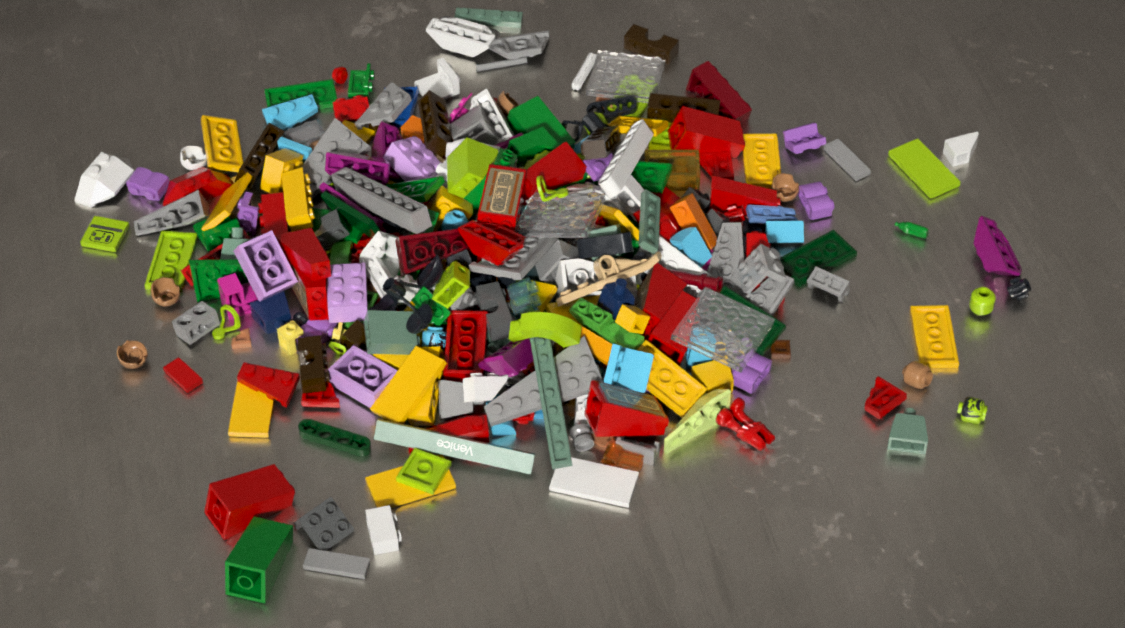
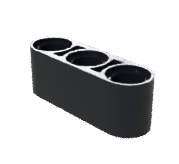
M631 232L576 239L579 259L633 252Z

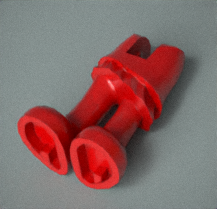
M738 397L733 401L729 409L724 408L719 412L715 421L718 425L735 431L737 433L736 436L743 442L762 451L766 448V444H771L775 440V436L765 424H762L761 421H754L744 412L745 401Z

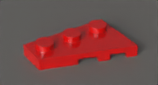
M244 362L237 375V380L256 392L260 391L266 394L267 398L281 402V405L287 408L300 380V374Z

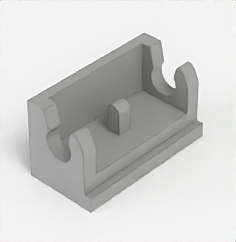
M815 267L807 280L809 288L813 289V286L838 296V301L840 302L844 301V295L848 296L850 293V281L819 267Z
M626 436L617 437L616 455L654 466L660 452V442L655 441V446L626 438Z

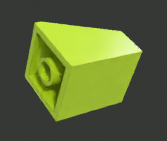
M466 137L447 157L448 193L461 198L469 194L484 179L488 172L489 164L493 163L498 154V149Z

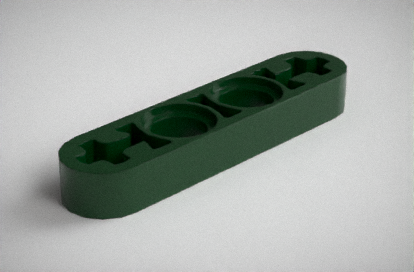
M304 419L298 425L299 435L304 439L361 457L367 456L371 452V442L365 436L312 419ZM323 432L331 433L326 438L320 436ZM341 438L349 439L347 443L339 442Z

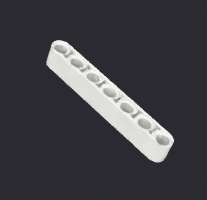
M643 119L632 125L598 182L609 198L621 192L654 135Z

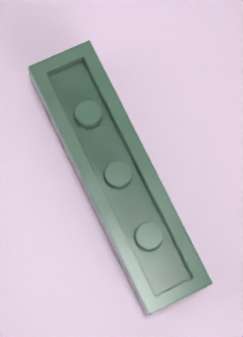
M456 8L454 17L485 26L521 28L523 12Z
M645 189L641 193L638 245L654 254L658 251L660 198Z

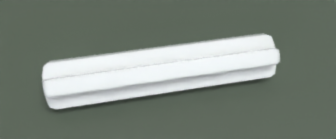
M589 53L572 82L573 90L576 89L578 91L581 89L597 60L596 54Z

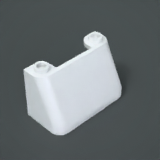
M378 231L361 252L359 262L366 264V274L382 299L387 294L383 291V284L388 278H394L398 282L402 280L407 283L417 284L418 277L414 280L412 276L407 274L404 278L397 275L399 261L395 239L398 237ZM404 286L406 290L404 298L411 302L412 298L421 289ZM427 288L432 294L434 293L433 290ZM398 299V305H405L401 299Z

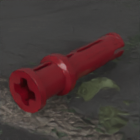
M667 268V270L688 285L697 286L700 290H712L717 294L722 290L723 278L720 276L716 278L708 276L706 273L697 275Z

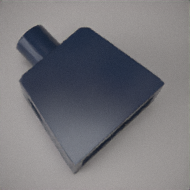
M619 278L616 282L606 284L598 300L597 306L612 314L613 320H616L622 304L634 306L635 298L627 288V281Z
M284 291L261 302L257 300L250 303L253 319L266 334L277 332L278 328L285 325L291 319Z

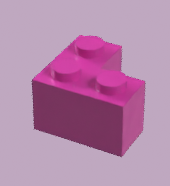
M235 273L217 279L222 306L225 304L230 305L235 309L239 317L251 313L250 303L258 299L250 283L241 285ZM225 310L228 319H234L233 315L228 310Z

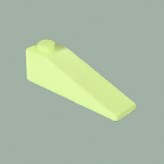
M715 389L699 398L664 439V452L667 454L716 425L715 420L719 412L724 408H730L731 391L729 389Z

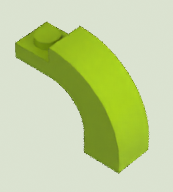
M528 312L521 314V319L510 322L508 339L512 342H517L528 338L542 337L551 339L565 348L580 344L582 326L574 320L559 314Z

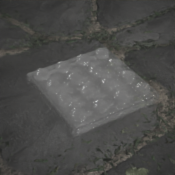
M598 50L586 89V95L611 99L632 96L637 102L648 103L650 93L658 94L666 59L662 60L659 57Z
M536 192L530 197L517 222L515 232L525 237L588 238L606 200L605 193L572 192L566 197H555L547 202H543L539 192ZM544 193L545 197H548V196L552 195V194Z
M705 287L673 331L671 340L742 373L774 325L775 319Z

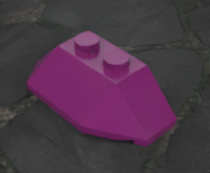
M381 121L371 146V157L384 159L383 157L391 143L403 139L399 135L397 127ZM390 166L389 179H402Z
M326 152L325 171L330 175L347 167L384 186L389 182L390 163L385 159L355 153Z
M981 216L978 220L973 244L977 250V255L983 263V268L987 272H993L998 275L1019 276L1022 268L1005 235L997 227L995 220Z
M530 338L509 342L478 364L479 368L499 376L507 374L508 377L518 375L519 371L526 369L527 365L533 361Z

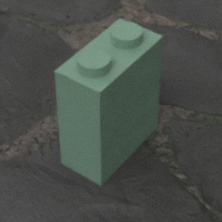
M367 310L364 319L367 354L410 355L415 346L419 347V336L411 334L406 328L407 320L414 312Z

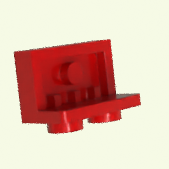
M362 95L348 100L346 98H339L333 102L335 118L341 123L344 120L349 122L357 121L369 108L368 97H363Z

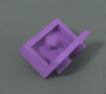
M815 122L783 131L785 148L795 154L803 153L806 149H818L821 145L826 144V137L818 133Z
M612 153L606 158L584 159L582 161L587 166L585 172L589 174L594 182L602 177L613 158Z
M245 192L244 197L239 199L237 207L239 212L236 219L240 224V228H243L246 233L249 230L250 236L254 237L257 230L259 208L252 206L253 193Z

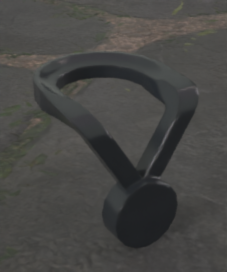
M564 120L562 126L565 129L568 123L579 125L578 135L574 139L575 142H578L582 135V121Z

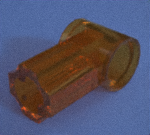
M609 443L601 459V464L640 472L644 456L624 451L622 446L616 443Z

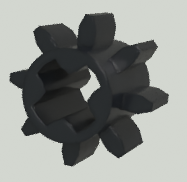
M1021 276L1009 280L1011 284L1007 286V289L1013 299L1017 297L1019 301L1029 297L1028 292L1031 291V285L1026 278L1021 279Z

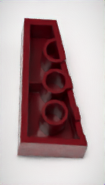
M706 61L692 69L686 87L687 92H693L695 98L720 100L719 116L738 120L741 124L749 119L752 111L750 105L741 98L739 93L733 89L715 66Z
M458 229L399 236L395 239L402 277L425 268L436 255L443 261L447 257L470 249Z

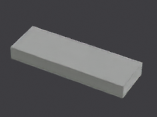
M839 139L824 145L823 150L855 181L871 174V170Z
M309 548L303 568L305 570L365 579L370 565V558Z

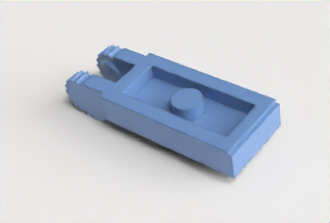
M747 205L746 207L749 223L765 224L766 221H798L795 217V209L765 205Z

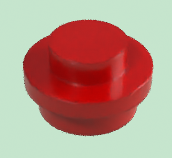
M340 66L333 70L332 78L336 83L343 84L347 80L348 72L345 67Z

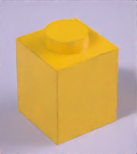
M622 304L615 322L629 332L643 334L650 316L636 306Z

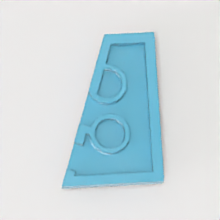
M312 94L262 109L267 125L271 123L286 132L292 129V126L296 123L303 122L318 112V107Z

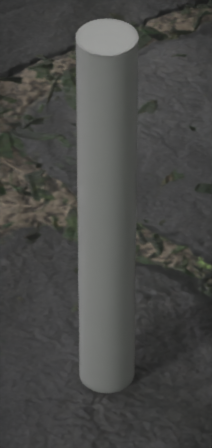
M527 57L476 65V71L527 63Z

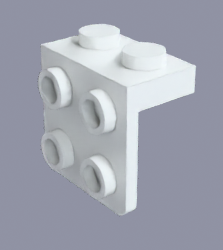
M444 58L437 60L438 73L414 82V86L418 87L422 97L429 90L443 99L460 94V76L453 71L451 64L447 63Z

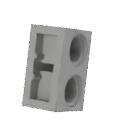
M201 301L174 319L172 324L176 336L191 345L219 326L220 322L216 310Z

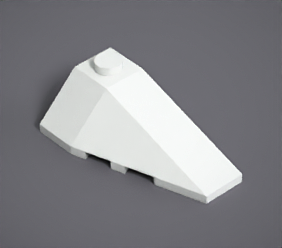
M579 258L560 260L555 279L558 289L557 298H560V293L566 290L577 291V286L586 282L589 285L599 282L593 268L594 262ZM601 263V266L607 269V265ZM636 276L625 279L629 291L637 290ZM603 289L590 293L586 296L601 295Z

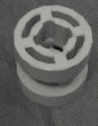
M581 423L571 428V438L574 440L573 444L577 451H588L594 446V440L590 435L591 431L587 424Z

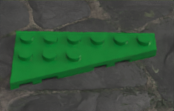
M238 259L189 260L197 304L201 301L209 302L221 299L217 282L219 278L235 273L241 285L249 282Z

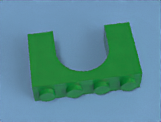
M541 127L510 140L507 149L517 155L518 165L534 158L536 154H541L545 150L551 152L560 144L544 127ZM585 172L582 180L553 190L557 191L575 184H585L588 174ZM544 192V195H545V196L552 195V194H547L546 192Z

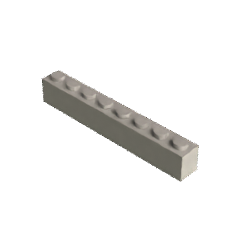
M347 167L331 174L335 190L357 205L415 234L423 233L432 226L426 205Z

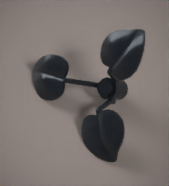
M436 255L418 277L417 284L407 283L402 280L398 282L394 278H388L383 284V291L387 294L368 310L397 311L396 305L399 303L398 299H401L415 312L407 320L406 328L411 334L420 333L430 324L433 310L428 304H422L417 310L416 307L404 298L406 294L404 286L422 289L425 286L427 288L435 286L443 275V265L440 257Z

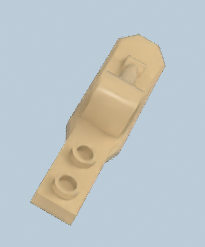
M656 252L647 259L642 260L616 259L610 255L599 257L593 264L599 282L591 285L586 282L577 286V291L572 292L569 289L560 293L561 297L556 299L558 307L603 289L606 284L616 282L619 278L627 279L651 269L662 258L661 253ZM602 260L607 263V269L601 266Z

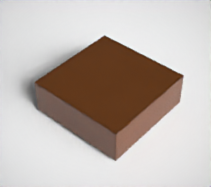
M776 340L770 347L771 359H790V340Z

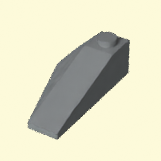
M197 190L134 221L135 233L139 236L195 224L208 218L211 212L208 202L200 191Z

